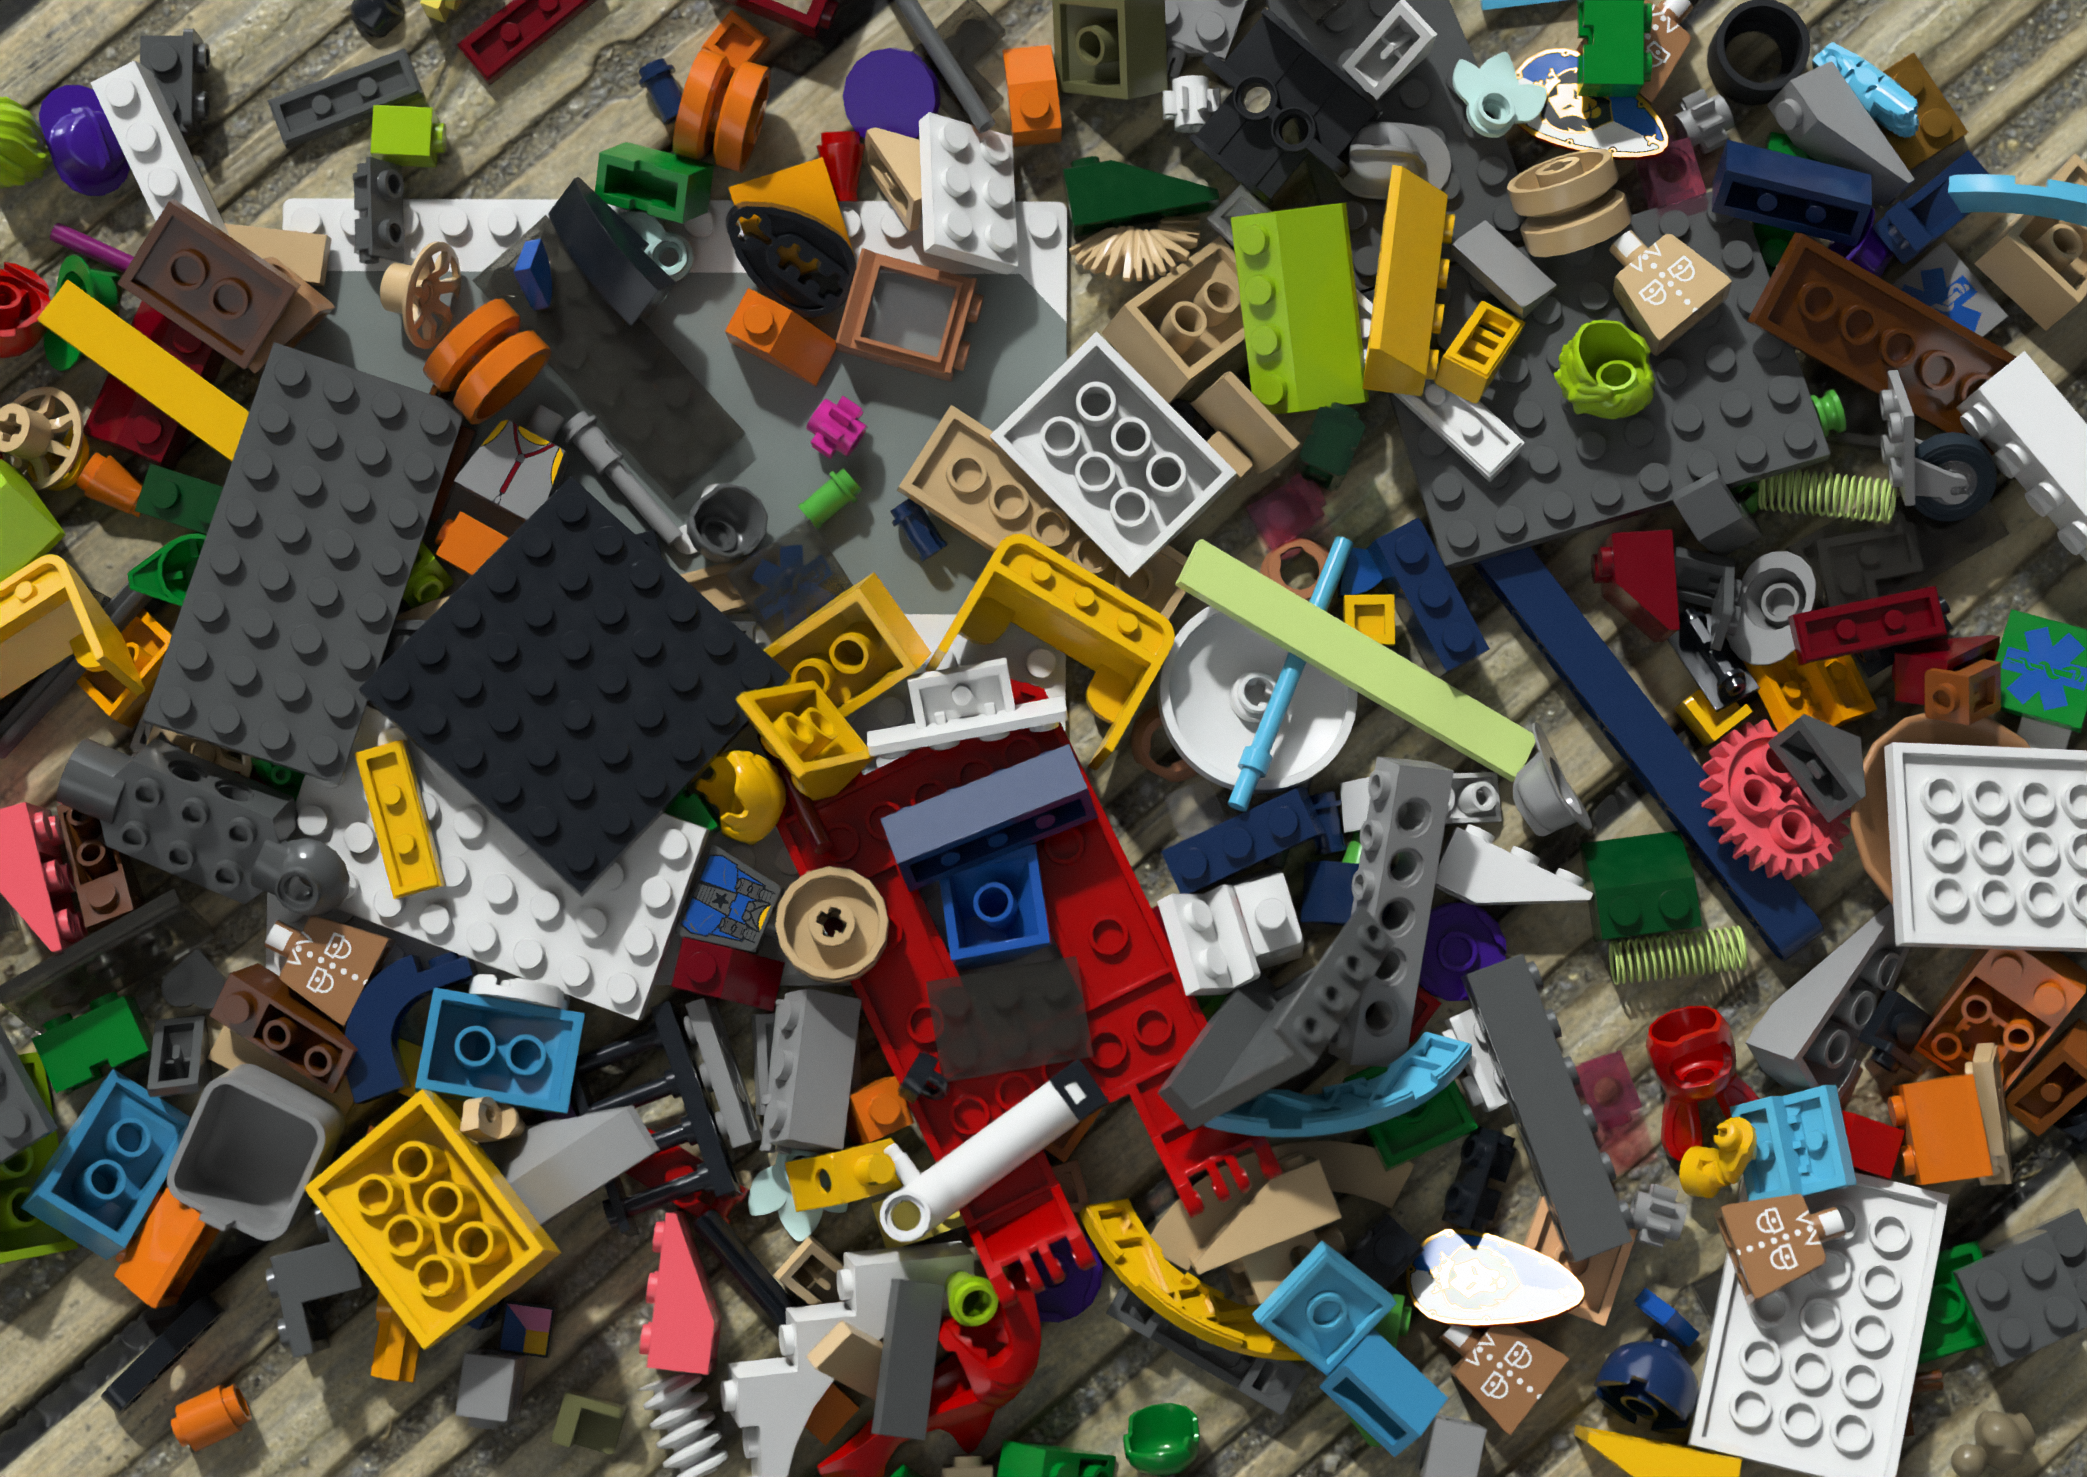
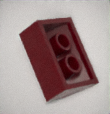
M141 301L131 326L213 385L226 357ZM108 373L83 428L84 434L172 471L175 470L191 435V432L110 373Z

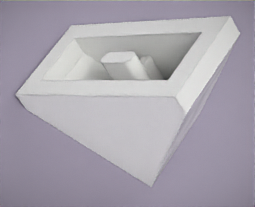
M1400 0L1342 67L1366 92L1368 91L1377 101L1431 53L1437 33L1406 0Z

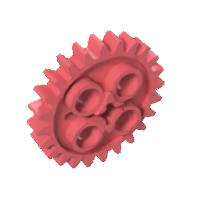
M1763 719L1755 726L1747 722L1737 730L1734 729L1722 737L1720 743L1709 751L1712 759L1702 766V769L1710 776L1699 783V787L1711 793L1712 796L1703 801L1701 805L1704 808L1715 810L1716 814L1708 822L1709 827L1721 826L1724 833L1718 842L1722 845L1732 841L1736 845L1733 851V858L1735 860L1744 854L1749 856V870L1754 871L1765 864L1768 878H1772L1782 872L1786 880H1790L1798 874L1805 877L1833 860L1832 856L1844 848L1840 839L1850 834L1851 830L1842 822L1851 817V810L1847 809L1828 823L1767 743L1779 734L1776 727L1771 728L1767 719Z

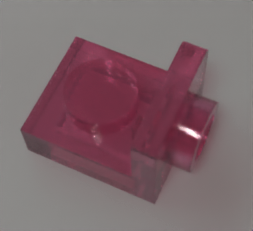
M1298 473L1290 478L1287 484L1246 507V512L1269 550L1273 551L1283 543L1296 538L1321 523L1325 516L1321 508L1326 506L1327 503L1313 480L1306 483L1301 474Z

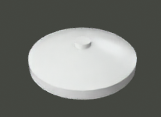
M1211 606L1197 613L1176 635L1174 644L1159 672L1157 687L1158 708L1164 730L1181 758L1207 780L1233 790L1241 771L1237 766L1244 748L1251 746L1289 652ZM1306 662L1270 751L1273 760L1266 777L1259 778L1254 794L1284 791L1310 780L1321 772L1339 753L1351 732L1357 710L1358 692Z

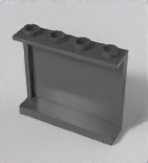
M1361 905L1354 911L1317 966L1278 988L1260 970L1259 978L1228 993L1158 1091V1094L1187 1127L1193 1130L1312 1067L1395 942Z

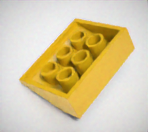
M422 1089L305 1186L304 1189L422 1348L428 1350L521 1287L561 1254V1252L478 1142L460 1132L462 1121L441 1094Z

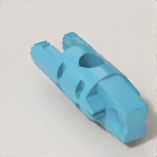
M1833 42L1813 58V69L1830 61L1834 63L1874 121L1876 120L1898 136L1904 138H1911L1912 135L1915 136L1919 126L1918 115H1915L1918 109V102L1898 82L1863 57Z

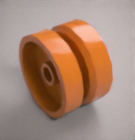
M701 49L692 64L680 101L673 136V152L676 155L700 161L710 151L713 144V157L716 165L742 173L751 158L763 124L771 81V70L769 67L744 61L734 71L731 78V66L726 55Z
M503 298L494 299L482 305L461 321L437 345L423 368L424 375L440 392L457 390L453 401L454 406L472 425L486 421L510 404L538 376L551 356V348L534 331L518 333L521 324L520 316Z

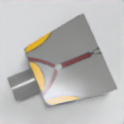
M540 404L526 428L504 418L458 473L454 481L461 489L525 522L562 484L570 456L565 450L554 445L552 442L565 418Z

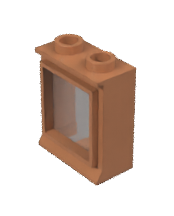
M862 248L835 342L837 351L952 382L955 369L964 371L969 356L971 342L963 340L968 322L977 324L983 305L984 295L976 293L978 289L977 279L952 274Z

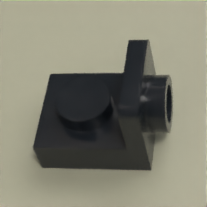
M1888 989L1857 1040L1873 1051L1870 1059L1883 1069L1897 1074L1899 1069L1902 1068L1918 1075L1923 1066L1910 1057V1054L1933 1017L1902 994Z

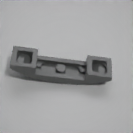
M1124 1283L1106 1312L1109 1316L1161 1344L1280 1415H1283L1307 1372L1291 1361L1252 1357L1206 1342L1182 1330L1159 1315L1139 1299Z

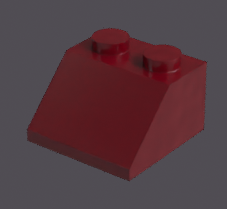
M1655 530L1611 533L1598 547V554H1592L1591 556L1592 581L1594 584H1601V596L1653 642H1664L1680 630L1673 531Z

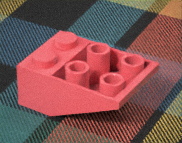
M27 802L1 808L0 893L51 952L70 956L85 954L83 942L88 940V930L85 928L82 913H75L71 893L76 892V886L71 866L68 863L63 864L59 845L64 844L65 841L58 816H51L50 810Z
M667 1212L665 1221H656L652 1251L661 1253L659 1271L650 1272L648 1278L646 1303L654 1304L652 1322L649 1321L648 1324H643L640 1355H648L647 1368L708 1375L716 1369L722 1317L685 1212Z

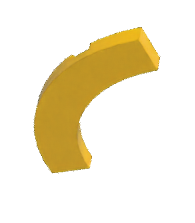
M1129 1198L1084 1205L1079 1216L1089 1237L1103 1259L1118 1278L1139 1299L1159 1315L1182 1330L1229 1351L1272 1360L1305 1361L1298 1353L1256 1322L1252 1313L1260 1304L1246 1306L1224 1298L1225 1294L1205 1284L1189 1272L1185 1275L1171 1265L1162 1254L1163 1249L1147 1232L1136 1215Z

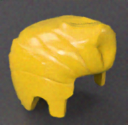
M727 750L722 752L710 764L715 770L712 777L707 780L699 778L695 784V789L707 795L708 802L719 809L722 835L754 846L768 835L779 821L786 802V788L777 767L768 759L758 754H753L750 751Z

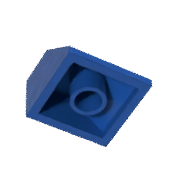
M1036 844L1027 845L939 880L951 961L962 971L1010 963L1052 944Z

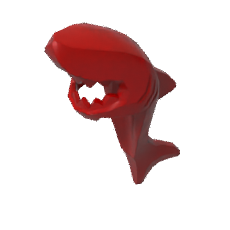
M1012 1263L1003 1268L1008 1282H1012L1019 1297L1017 1304L1004 1310L999 1301L993 1317L979 1326L962 1325L952 1316H943L940 1320L938 1339L946 1351H954L955 1354L934 1368L926 1432L941 1429L950 1433L967 1454L976 1449L986 1434L995 1411L1013 1400L1031 1381L1038 1366L1042 1339L1040 1317L1035 1294L1025 1277L1026 1271L1021 1264ZM872 1418L857 1435L818 1464V1473L822 1477H884L886 1464L897 1446L912 1438L872 1434Z

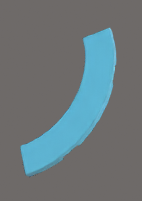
M1970 174L1949 176L1948 194L1961 213L2000 212L2025 214L2057 219L2087 227V186L2051 179L2047 180L2046 187L2015 184V176Z
M1424 1032L1405 1054L1388 1065L1387 1072L1367 1081L1364 1077L1345 1083L1322 1087L1321 1094L1302 1095L1290 1090L1268 1089L1206 1122L1204 1126L1253 1136L1310 1137L1336 1134L1374 1125L1410 1111L1447 1087L1471 1060L1472 1044Z

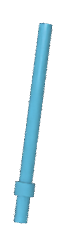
M1336 536L1309 601L1326 612L1354 545L1351 540L1341 536ZM1290 652L1287 655L1251 746L1244 748L1237 765L1241 771L1228 805L1239 811H1247L1259 778L1266 777L1273 760L1270 751L1306 664L1304 660Z

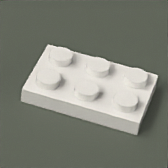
M927 113L919 120L924 252L998 273L1010 274L1018 267L1012 136L992 130L979 133L975 125L935 113Z

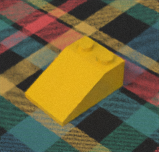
M875 572L834 598L763 649L791 675V681L787 685L815 680L844 718L918 670L932 654Z
M815 680L744 692L736 699L751 724L761 735V743L771 755L782 761L792 774L791 780L794 786L802 794L810 797L812 801L837 795L875 758V756H869L866 744Z
M1575 1425L1574 1435L1629 1477H1739L1742 1460L1734 1456L1705 1451L1679 1443Z

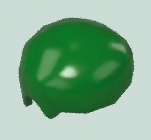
M1174 1403L1149 1405L1134 1412L1128 1419V1434L1123 1435L1125 1456L1130 1465L1140 1473L1157 1477H1166L1186 1470L1197 1458L1200 1449V1430L1197 1415L1187 1406Z

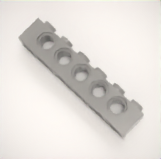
M1377 756L1375 770L1369 778L1368 792L1370 802L1367 820L1363 823L1360 831L1362 850L1359 869L1355 872L1352 879L1354 899L1351 916L1362 905L1377 923L1383 927L1395 944L1328 1042V1052L1350 1065L1388 1067L1389 1064L1407 1052L1454 774L1453 770L1432 762ZM1405 804H1407V812H1406V815H1405V817L1399 822V821H1398L1399 812H1400L1401 808H1402ZM1399 854L1398 864L1390 872L1391 861L1394 856ZM1390 904L1389 915L1382 921L1383 910ZM1374 1003L1372 1014L1365 1019L1368 1007Z

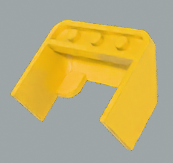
M1025 534L1009 535L997 546L924 670L930 672L937 669L957 634L972 643L988 645L994 643L1003 635L1010 622L1064 654L1066 653L1069 657L1095 671L1086 690V702L1094 715L1111 725L1088 767L1097 771L1114 751L1169 654L1175 639L1173 626L1162 614L1034 538Z
M52 554L42 556L0 582V700L74 654L77 662L86 670L92 672L107 670L136 696L145 692L146 690L122 634L74 568L60 556Z

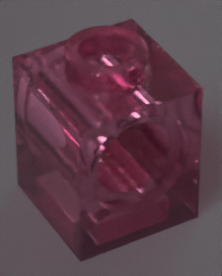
M1668 135L1669 147L1663 155L1635 161L1649 210L1654 208L1657 210L1663 209L1672 204L1701 198L1706 195L1707 192L1690 137L1675 141L1673 135ZM1663 163L1674 165L1680 172L1681 180L1675 183L1663 180L1658 173V165Z
M1621 1050L1612 1051L1575 1065L1580 1079V1084L1574 1086L1580 1104L1584 1105L1587 1103L1590 1106L1597 1124L1602 1122L1604 1130H1609L1633 1121L1630 1111L1641 1108L1642 1104ZM1604 1077L1611 1079L1618 1088L1617 1100L1609 1107L1599 1104L1594 1096L1596 1083Z

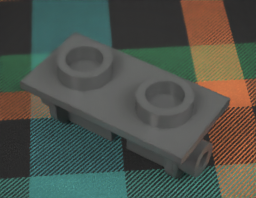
M366 157L367 163L358 164L357 172L352 174V180L354 181V210H368V217L355 219L354 253L359 255V262L362 264L379 263V258L404 263L405 230L403 223L404 182L402 179V166L373 157Z

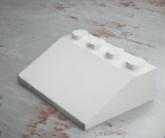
M1097 331L990 435V438L1129 578L1195 521L1236 481L1237 472Z

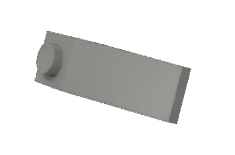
M1832 61L1790 80L1767 105L1792 143L1816 161L1871 174L1872 200L1883 208L1890 205L1915 181Z

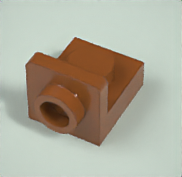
M1982 659L1957 672L1932 668L1925 672V716L1927 718L1971 725L2001 710V662Z

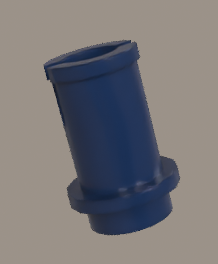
M661 58L646 64L638 71L641 76L639 85L641 88H647L662 118L663 124L670 125L676 122L682 92L673 76L676 71L675 67L668 65L666 60Z
M911 499L905 500L890 511L895 519L892 521L893 526L899 525L920 556L921 562L948 545L923 507Z
M1335 791L1310 795L1327 832L1313 839L1315 855L1347 850L1344 844L1338 806L1342 805L1341 800L1337 801Z

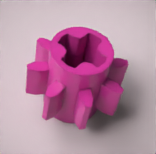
M845 396L841 397L837 405L827 398L824 399L806 426V429L815 435L810 442L812 444L811 447L830 460L837 450L848 457L857 447L868 428L866 424L859 420L863 414V408Z

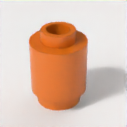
M236 1384L226 1388L223 1385H219L176 1405V1417L171 1419V1426L175 1437L182 1447L190 1445L194 1451L198 1452L242 1431V1425L251 1421L252 1418L249 1406Z

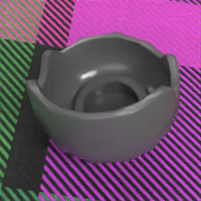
M727 483L720 484L707 495L700 498L690 510L689 518L686 521L687 534L694 548L711 562L733 564L748 557L762 542L766 535L768 515L761 499L746 487Z

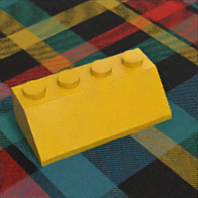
M1392 165L1362 389L1422 397L1425 380H1435L1439 350L1430 349L1431 333L1440 334L1442 328L1444 304L1435 303L1437 288L1446 289L1450 259L1440 258L1442 243L1451 244L1455 214L1446 213L1448 198L1446 193L1403 166Z

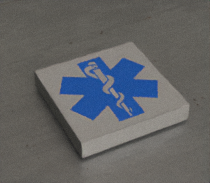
M1945 241L1891 284L1982 337L2008 317Z

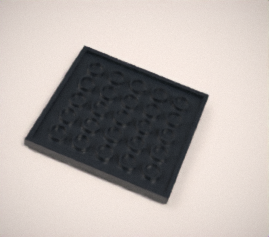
M570 476L359 688V692L577 894L583 897L751 723L736 699L744 692L787 685L791 681V675Z

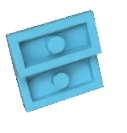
M1823 1085L1785 1096H1770L1730 1107L1731 1117L1746 1119L1755 1128L1757 1135L1756 1160L1752 1159L1743 1173L1749 1201L1793 1194H1802L1805 1197L1857 1185L1836 1085Z

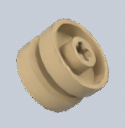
M1588 149L1554 157L1523 171L1508 183L1507 191L1514 212L1527 217L1522 223L1520 231L1529 254L1535 257H1550L1582 250L1609 239L1630 224L1632 215L1625 194L1619 190L1611 189L1617 183L1619 174L1610 151L1606 149Z
M825 867L805 873L788 887L778 904L775 927L780 947L797 971L816 982L840 984L860 978L877 964L887 946L889 921L883 898L869 880L850 869ZM831 918H837L843 924L842 932L840 933L835 930L834 937L828 936L824 929L825 922Z

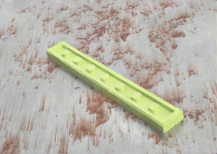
M1201 539L1195 543L1175 586L1511 782L1515 781L1517 773L1525 766L1536 741L1533 733L1205 540Z

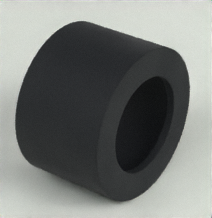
M1750 0L1738 5L1724 18L1708 47L1707 68L1714 85L1727 98L1740 104L1763 105L1770 103L1790 80L1800 75L1808 61L1810 37L1807 27L1792 8L1776 0ZM1745 32H1759L1774 40L1782 56V66L1778 76L1771 83H1757L1740 76L1731 67L1725 54L1726 48L1732 39Z

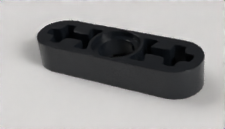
M209 1293L201 1296L102 1393L101 1398L117 1415L125 1412L224 1315L225 1310Z

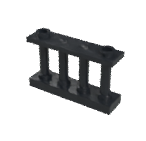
M670 1001L651 1007L655 1021L648 1024L647 1030L579 1056L577 1055L571 1088L581 1116L586 1113L631 1105L636 1109L670 1095L674 1099L682 1097L688 1115L681 1117L680 1124L651 1134L659 1148L652 1155L689 1142L691 1146L699 1145L704 1163L697 1165V1171L628 1197L626 1196L620 1176L606 1184L605 1188L609 1199L603 1200L602 1204L607 1220L612 1229L619 1227L620 1232L628 1237L639 1234L634 1216L704 1189L707 1193L715 1191L716 1197L724 1202L743 1195L725 1141L718 1129L715 1112L702 1081L678 1007ZM654 1048L658 1052L666 1051L671 1068L664 1071L665 1076L594 1102L585 1074Z

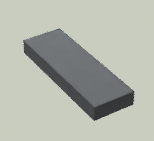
M403 48L267 101L283 143L289 149L373 117V105L402 106L425 96L408 52Z
M891 1279L872 1434L925 1440L944 1285Z

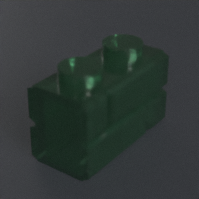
M1332 402L1330 407H1319L1293 469V473L1297 478L1331 492L1339 489L1366 427L1358 419L1359 412L1336 402Z

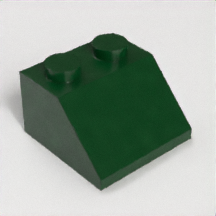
M1679 830L1580 844L1586 890L1593 893L1588 901L1594 942L1691 930L1702 926L1695 876Z

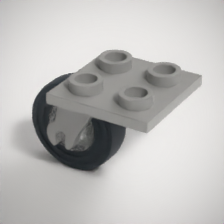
M1898 370L1888 371V390H1880L1882 420H1887L1888 434L1881 435L1880 444L1883 464H1888L1891 488L1899 487L1905 506L1914 505L1918 511L1931 519L1957 521L1977 513L1991 499L1996 487L1997 472L1990 452L1979 440L1963 433H1942L1932 436L1925 441L1915 438L1914 414Z

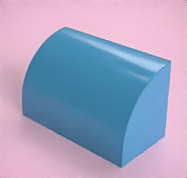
M1374 1328L1320 1385V1388L1394 1457L1422 1435L1448 1399L1443 1392Z

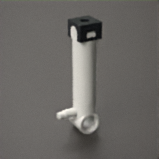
M1079 1058L922 1174L909 1156L902 1152L896 1143L888 1146L884 1153L893 1159L895 1174L904 1187L891 1194L883 1202L880 1210V1223L884 1231L891 1238L901 1242L916 1241L924 1237L933 1228L1079 1122L1081 1123L1107 1104L1109 1100ZM904 1201L914 1202L921 1212L919 1224L910 1231L900 1230L893 1221L894 1209Z

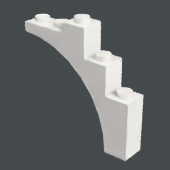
M962 1241L843 1253L844 1269L837 1271V1290L840 1300H845V1302L786 1308V1325L779 1326V1345L782 1356L787 1357L728 1363V1380L721 1381V1402L724 1412H730L739 1428L747 1427L743 1428L742 1440L745 1457L747 1459L751 1458L752 1476L748 1477H788L795 1446L815 1405L834 1381L830 1376L814 1368L807 1359L808 1353L842 1320L877 1340L883 1338L891 1279L944 1285L946 1278L954 1271L962 1270L970 1275H974V1254ZM945 1289L942 1310L949 1309L948 1295Z

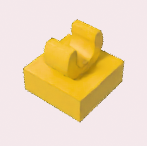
M1394 594L1344 595L1343 622L1383 646H1394Z

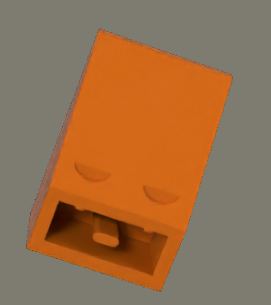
M1976 949L1931 1015L1933 1018L1914 1049L1950 1074L1962 1075L1965 1074V1063L1972 1062L1976 1045L1978 1043L1995 1042V1045H1998L2003 1089L2005 1092L2086 993L2087 971L2058 951Z

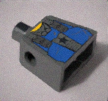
M712 845L675 934L685 938L758 954L766 936L779 941L775 924L778 904L785 889L723 849Z

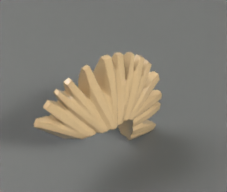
M1166 216L1165 219L1160 220L1161 224L1157 225L1158 229L1152 228L1150 230H1142L1134 226L1105 228L1069 248V252L1071 255H1076L1075 261L1078 265L1082 264L1083 269L1091 270L1093 274L1106 271L1105 276L1108 279H1112L1122 272L1123 281L1130 282L1134 277L1137 278V281H1142L1144 273H1147L1150 280L1155 279V272L1164 276L1166 275V270L1174 271L1177 269L1175 262L1188 261L1190 252L1187 250L1198 246L1200 231L1194 230V228L1200 225V219L1189 216Z

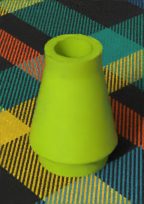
M962 1270L954 1271L946 1278L944 1289L948 1295L950 1312L957 1322L965 1326H979L993 1317L997 1310L999 1299L989 1280L970 1275Z

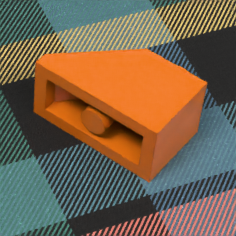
M1051 45L1002 50L1013 147L1061 142L1062 124Z
M750 288L744 294L725 330L730 343L814 387H817L837 349L836 340L794 311Z

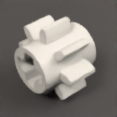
M1200 75L1182 76L1173 79V91H1163V120L1174 119V127L1177 132H1199L1221 105L1220 88L1209 89V78Z

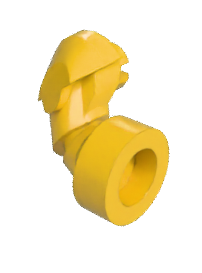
M1732 1117L1716 1127L1719 1133L1714 1135L1713 1139L1715 1144L1719 1146V1150L1693 1146L1686 1151L1680 1164L1679 1178L1681 1187L1687 1195L1702 1198L1715 1197L1721 1188L1730 1184H1736L1748 1163L1752 1159L1756 1160L1757 1135L1755 1128L1746 1119Z

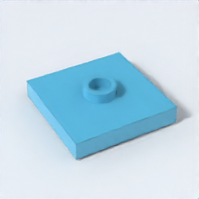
M1321 1241L1252 1314L1259 1325L1328 1376L1397 1303L1389 1292L1325 1242Z

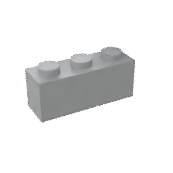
M810 988L785 993L784 1000L777 1014V1024L780 1028L778 1050L775 1052L771 1062V1075L774 1078L772 1099L768 1103L764 1115L765 1127L768 1129L766 1143L815 1153L843 1150L861 999Z

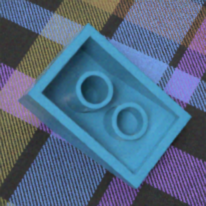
M434 987L415 1093L424 1089L441 1094L446 1099L464 1102L473 1098L489 1096L496 1103L508 1104L514 1108L567 1114L585 1013Z
M112 1069L45 1165L20 1208L105 1260H108L125 1249L166 1179L169 1167L191 1117L161 1098L149 1097L148 1091Z

